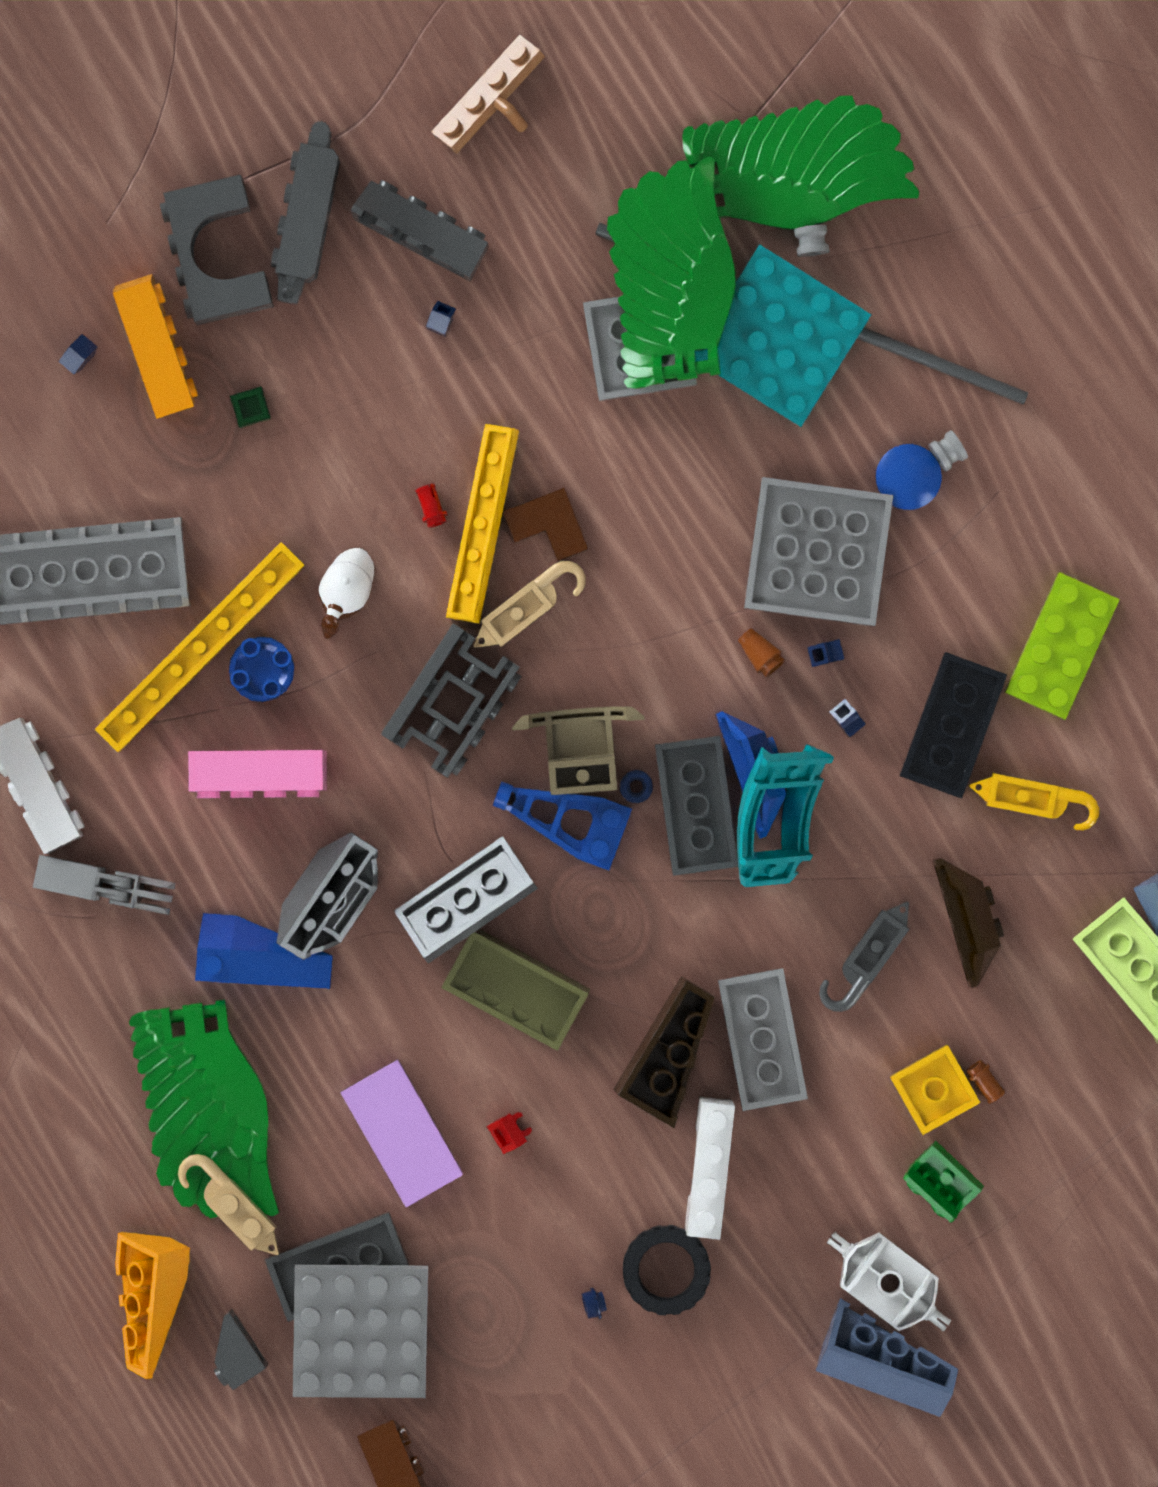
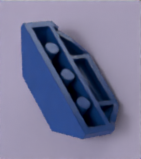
M722 711L716 713L715 716L743 793L746 781L761 748L763 747L770 754L779 752L773 736L767 738L764 731ZM785 788L766 789L755 825L758 839L767 836L787 795Z

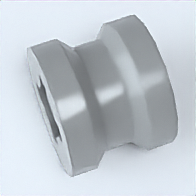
M810 225L794 229L795 237L799 239L798 257L817 256L830 252L829 245L825 242L827 225Z
M952 430L947 432L941 441H933L928 444L931 453L945 472L950 470L952 464L956 461H964L968 458L965 448Z

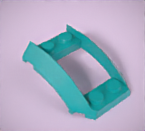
M806 744L803 752L770 754L766 749L761 748L746 781L738 814L737 856L739 880L744 887L790 883L799 874L796 871L797 866L802 861H810L813 854L809 852L811 816L817 795L824 781L820 775L825 764L832 763L834 760L831 754ZM787 788L782 813V850L754 852L755 825L766 789Z

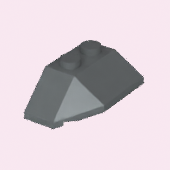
M352 832L319 849L282 903L277 944L305 960L311 957L312 954L322 952L341 943L378 888V849Z

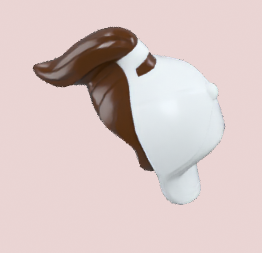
M353 548L341 553L329 566L320 582L319 598L327 614L321 620V627L326 639L331 638L338 632V621L358 613L369 598L374 577V564L369 554L363 549Z

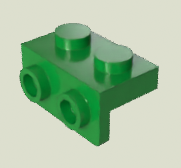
M937 1141L933 1142L909 1166L903 1177L913 1193L921 1195L931 1204L933 1211L938 1216L946 1218L950 1223L957 1218L959 1212L984 1187L976 1177Z

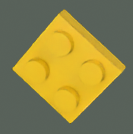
M947 1044L890 1076L891 1081L922 1135L980 1103Z

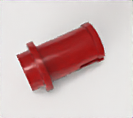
M428 484L416 489L415 492L418 495L424 513L423 523H427L428 528L446 523L445 516L448 514L447 511L442 509L436 485L430 484L429 487Z

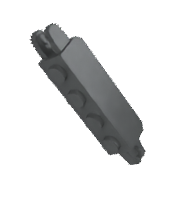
M323 121L315 122L312 125L308 144L301 143L299 152L293 151L290 170L295 171L293 184L287 183L284 203L289 204L286 216H280L277 235L282 236L280 248H274L271 259V267L276 268L275 274L278 277L277 300L283 303L298 305L305 283H311L318 277L340 167L339 157L333 149H330L332 132H330L329 125Z

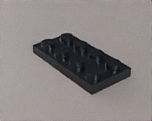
M944 652L899 776L962 799L1007 674Z

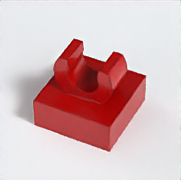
M517 1112L513 1115L509 1113L486 1126L503 1154L526 1143L525 1137L532 1132L531 1127L522 1131L518 1127L516 1121L523 1116L522 1112Z

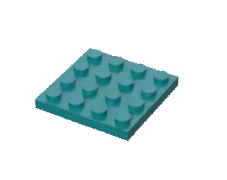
M759 244L736 281L733 304L718 347L721 374L718 376L802 427L872 314ZM707 350L696 352V361L708 360Z

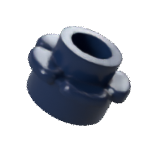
M590 1288V1291L581 1293L585 1312L588 1319L598 1317L600 1320L602 1318L601 1312L607 1311L602 1291L596 1293L594 1288Z

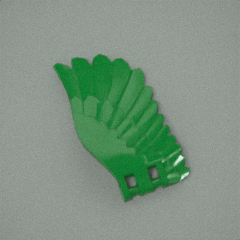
M852 95L838 96L826 105L819 100H815L807 104L801 111L797 107L789 108L778 118L774 113H770L761 121H759L757 116L748 118L743 124L738 119L732 120L727 124L720 120L714 122L711 126L703 123L695 130L692 126H688L683 130V150L686 161L691 168H694L699 161L708 156L714 158L715 163H717L719 174H714V195H723L725 206L716 207L720 219L731 217L774 228L794 230L804 226L820 225L866 203L919 198L918 188L913 182L905 178L907 173L915 170L914 163L904 152L895 150L901 142L900 131L892 124L882 122L883 115L880 108L869 104L856 105Z
M711 156L699 161L694 168H690L686 160L677 161L668 170L666 177L662 176L659 172L649 171L640 178L636 189L631 187L623 190L618 200V213L608 217L607 231L615 242L609 254L614 265L619 270L614 274L615 283L623 293L618 298V303L625 311L619 318L622 326L627 330V332L621 335L622 343L625 345L621 350V357L626 361L622 369L629 376L624 380V384L628 388H646L664 384L665 380L677 378L678 381L698 378L699 374L710 373L711 376L721 374L718 347L734 300L736 268L716 208L714 195L715 159ZM697 351H708V360L696 361ZM675 355V365L664 367L663 357Z
M226 999L216 1000L215 1004L204 1006L203 1003L183 1005V1009L170 1010V1007L150 1009L131 1016L129 1025L135 1027L131 1040L136 1042L133 1049V1058L139 1060L137 1064L138 1073L145 1074L142 1081V1090L149 1091L145 1101L146 1108L153 1110L148 1126L149 1131L156 1132L152 1141V1154L160 1158L156 1172L160 1185L173 1186L174 1196L182 1207H192L194 1204H197L205 1216L210 1219L218 1217L204 1199L205 1188L212 1178L199 1166H192L187 1170L188 1188L182 1186L178 1177L179 1166L184 1159L195 1154L205 1155L212 1159L264 1214L272 1217L279 1214L268 1171L269 1116L267 1098L260 1078L229 1030ZM217 1017L218 1030L206 1031L205 1019ZM184 1022L186 1035L173 1036L172 1023Z

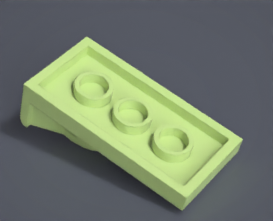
M1123 897L1076 935L1073 941L1153 1035L1155 1042L1158 1044V937Z

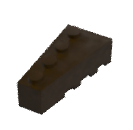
M681 976L613 1089L618 1096L675 1128L678 1119L679 1108L686 1093L687 1082L691 1069L694 1067L699 1043L703 1037L715 997Z

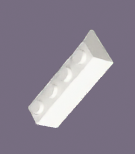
M18 718L0 726V772L4 777H9L11 781L8 783L9 792L18 806L24 807L26 812L23 813V817L44 854H49L84 836L80 829L85 826L77 810H70L66 799L70 798L63 782L61 780L55 781L50 771L55 768L50 756L46 751L41 753L35 741L40 738L31 721L26 723L23 718Z

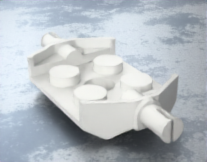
M836 1232L831 1235L841 1245L831 1238L828 1239L827 1244L839 1251L844 1258L839 1284L841 1288L898 1331L911 1327L922 1320L931 1321L941 1331L947 1328L937 1320L939 1318L947 1325L951 1322V1319L944 1316L934 1306L939 1280L935 1274L931 1273L885 1238L880 1232L855 1244H850ZM887 1274H894L899 1278V1286L893 1292H886L881 1288V1279Z

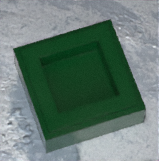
M262 387L230 395L239 428L271 419Z

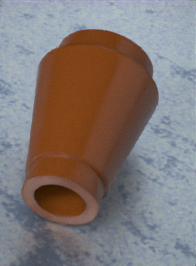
M753 628L747 630L738 639L758 674L762 673L766 678L777 671L785 662V659L781 656L782 651L758 632H755Z

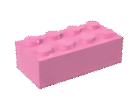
M324 750L188 751L189 791L197 792V798H220V792L230 791V798H253V791H264V798L286 797V791H297V797H319V791H327V751Z

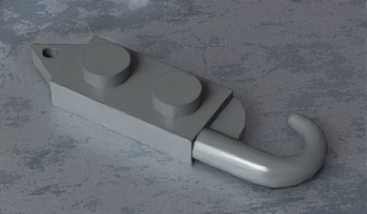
M904 902L887 911L881 910L847 957L842 971L852 987L842 1000H832L827 994L829 981L824 980L822 982L819 996L826 1008L835 1012H843L849 1010L857 1003L909 931L907 927L909 902ZM901 907H905L904 913L900 912Z

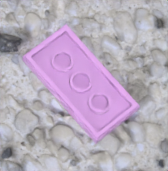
M399 1059L340 1092L405 1207L410 1206L464 1174Z

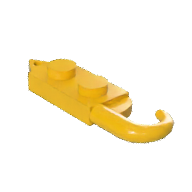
M992 773V777L969 784V787L987 802L986 806L1050 819L1061 816L1066 810L1068 802L1085 805L1089 810V817L1085 822L1075 824L1073 826L1075 830L1084 831L1091 828L1099 817L1097 801L1092 795L1084 791ZM977 784L981 785V789L979 791L976 790Z

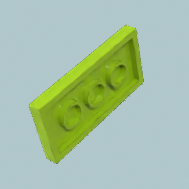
M1059 572L1004 693L1066 720L1120 599Z

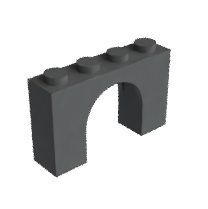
M241 174L163 193L165 202L160 203L164 222H170L173 234L168 235V241L172 255L178 254L181 265L175 267L179 286H186L188 298L183 299L187 318H193L198 326L273 308L269 284L264 271L232 279H216L203 273L198 268L194 257L196 238L206 225L218 219L251 212Z

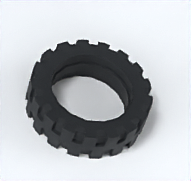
M658 1225L641 1232L630 1243L623 1259V1279L631 1298L642 1306L644 1310L654 1312L657 1315H677L682 1311L693 1308L703 1298L710 1283L711 1265L703 1244L697 1237L687 1236L684 1228L682 1229L674 1225ZM660 1243H674L683 1247L689 1253L694 1263V1277L689 1287L681 1294L673 1297H659L650 1293L642 1284L639 1276V1263L644 1253L652 1246Z

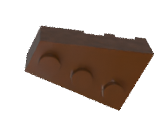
M392 1419L357 1436L377 1487H427L422 1476L425 1474L421 1461L417 1455L413 1457L408 1446L412 1444V1440L405 1425L400 1427Z

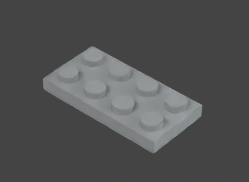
M783 968L718 980L742 1111L808 1099Z

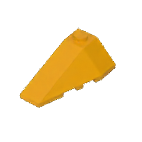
M120 1232L117 1239L115 1267L116 1276L122 1275L124 1294L119 1295L120 1306L125 1307L127 1324L122 1328L126 1367L145 1379H151L187 1281L190 1247L170 1237Z

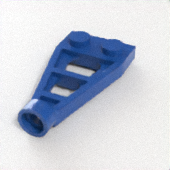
M502 781L492 805L504 811L506 809L577 859L608 871L632 811L629 807L602 797L577 794L551 795L550 791L515 788L513 785ZM513 792L516 796V800L513 804L507 805L510 795ZM535 800L552 802L558 806L554 821L551 824H545L531 816L530 808ZM570 809L586 810L592 815L589 831L582 840L574 839L561 828L562 816Z

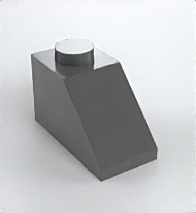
M233 1309L229 1310L223 1317L214 1362L217 1366L214 1369L217 1378L223 1386L229 1384L232 1390L268 1366V1362Z

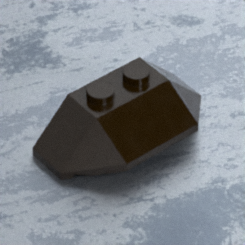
M933 859L968 987H978L1001 946L999 938L1004 937L999 918L993 919L990 906L995 905L990 886L984 887L983 881L944 859Z

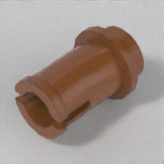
M979 1060L966 1070L969 1075L967 1079L976 1084L988 1104H991L1005 1094V1090L990 1072L989 1068L991 1066L989 1063L985 1064L983 1060Z

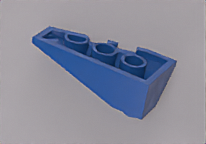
M203 913L197 947L195 981L330 989L333 955L322 951L312 954L311 957L303 960L278 945V933L273 930L264 928L237 915Z

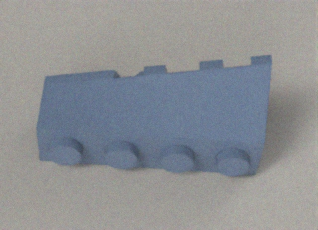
M840 1298L821 1348L816 1371L941 1417L953 1395L958 1369L922 1347L916 1349L904 1340L905 1337L898 1332L893 1331L891 1334L875 1324L876 1319L866 1313L861 1316L849 1308L850 1303Z

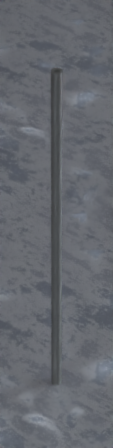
M599 223L595 235L614 242L607 231V225ZM865 327L857 337L859 340L1024 405L1028 396L1026 391Z

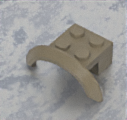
M631 706L576 708L523 715L512 727V731L526 730L539 726L546 727L551 795L617 790L611 720L634 721L645 720V718Z

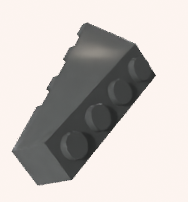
M381 180L379 184L370 181L351 208L354 220L471 282L489 248L488 242L484 240L486 235L468 226L467 230L456 226L457 220L442 211H439L436 215L426 210L427 204L410 195L408 200L396 194L398 189L386 181Z

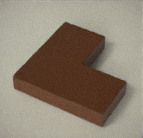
M565 488L503 511L515 543L546 531L557 561L588 550Z

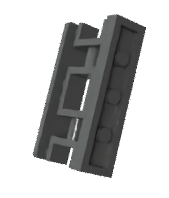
M454 623L381 733L382 736L402 749L406 747L412 736L439 752L440 754L431 767L449 778L451 773L456 776L459 774L468 760L463 757L464 753L470 745L476 748L486 732L481 729L486 719H495L504 705L499 701L505 690L512 692L522 677L517 673L520 666L504 656L496 668L492 669L469 654L468 650L476 638ZM459 640L464 642L457 654L471 664L463 677L459 679L446 670L440 681L436 680L435 677ZM502 670H507V675L484 710L479 708L485 695L474 689L472 685L480 673L484 671L497 680ZM449 680L476 697L458 725L431 708ZM426 696L428 699L421 709L434 717L435 720L425 735L411 726L404 736L399 735V732L422 697ZM467 724L472 726L471 730L449 764L445 765L442 762L450 751L437 744V739L446 726L461 735Z

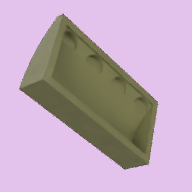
M478 929L468 937L441 987L557 1051L590 992V988L481 929Z

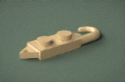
M560 561L553 564L481 620L483 624L474 647L500 645L502 647L555 605L557 599L552 582L566 572L576 576L578 583L573 591V595L578 596L586 584V576L583 569L571 561ZM480 638L485 639L484 644L479 643Z
M195 1154L182 1161L179 1166L178 1177L184 1188L189 1187L186 1179L187 1170L192 1166L201 1167L212 1178L204 1191L206 1204L251 1251L257 1249L279 1255V1247L274 1231L277 1226L212 1159L205 1155ZM274 1245L275 1249L271 1250L269 1246Z

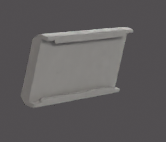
M182 518L0 535V625L190 607Z

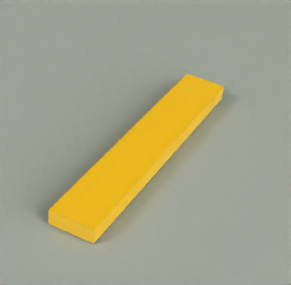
M485 424L446 618L480 624L519 430L515 428Z

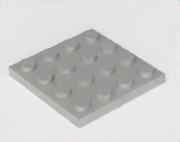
M762 477L744 609L875 627L893 495Z
M295 1264L293 1397L426 1398L428 1266Z

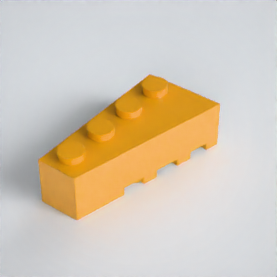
M153 274L115 286L113 296L156 419L194 407V397L199 396L193 378L187 379L183 366L188 365L182 346L176 347L173 335L177 334L171 314L167 316L165 314L162 303L166 302L160 283L156 284Z

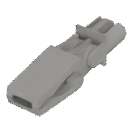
M39 855L33 888L94 901L100 900V897L109 898L110 904L165 915L170 914V908L140 901L142 897L172 902L173 895L145 890L144 884L175 889L176 883L116 870L115 875L105 873L106 868ZM103 883L111 884L112 889L102 887Z

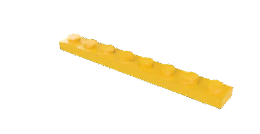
M280 542L95 730L119 753L305 565Z

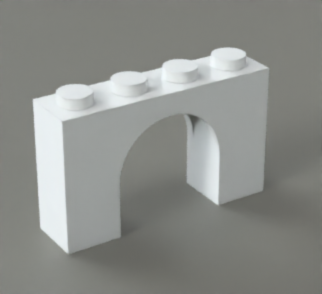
M699 1096L694 1171L691 1193L688 1195L685 1220L687 1236L718 1240L721 1238L735 1105L729 1099Z

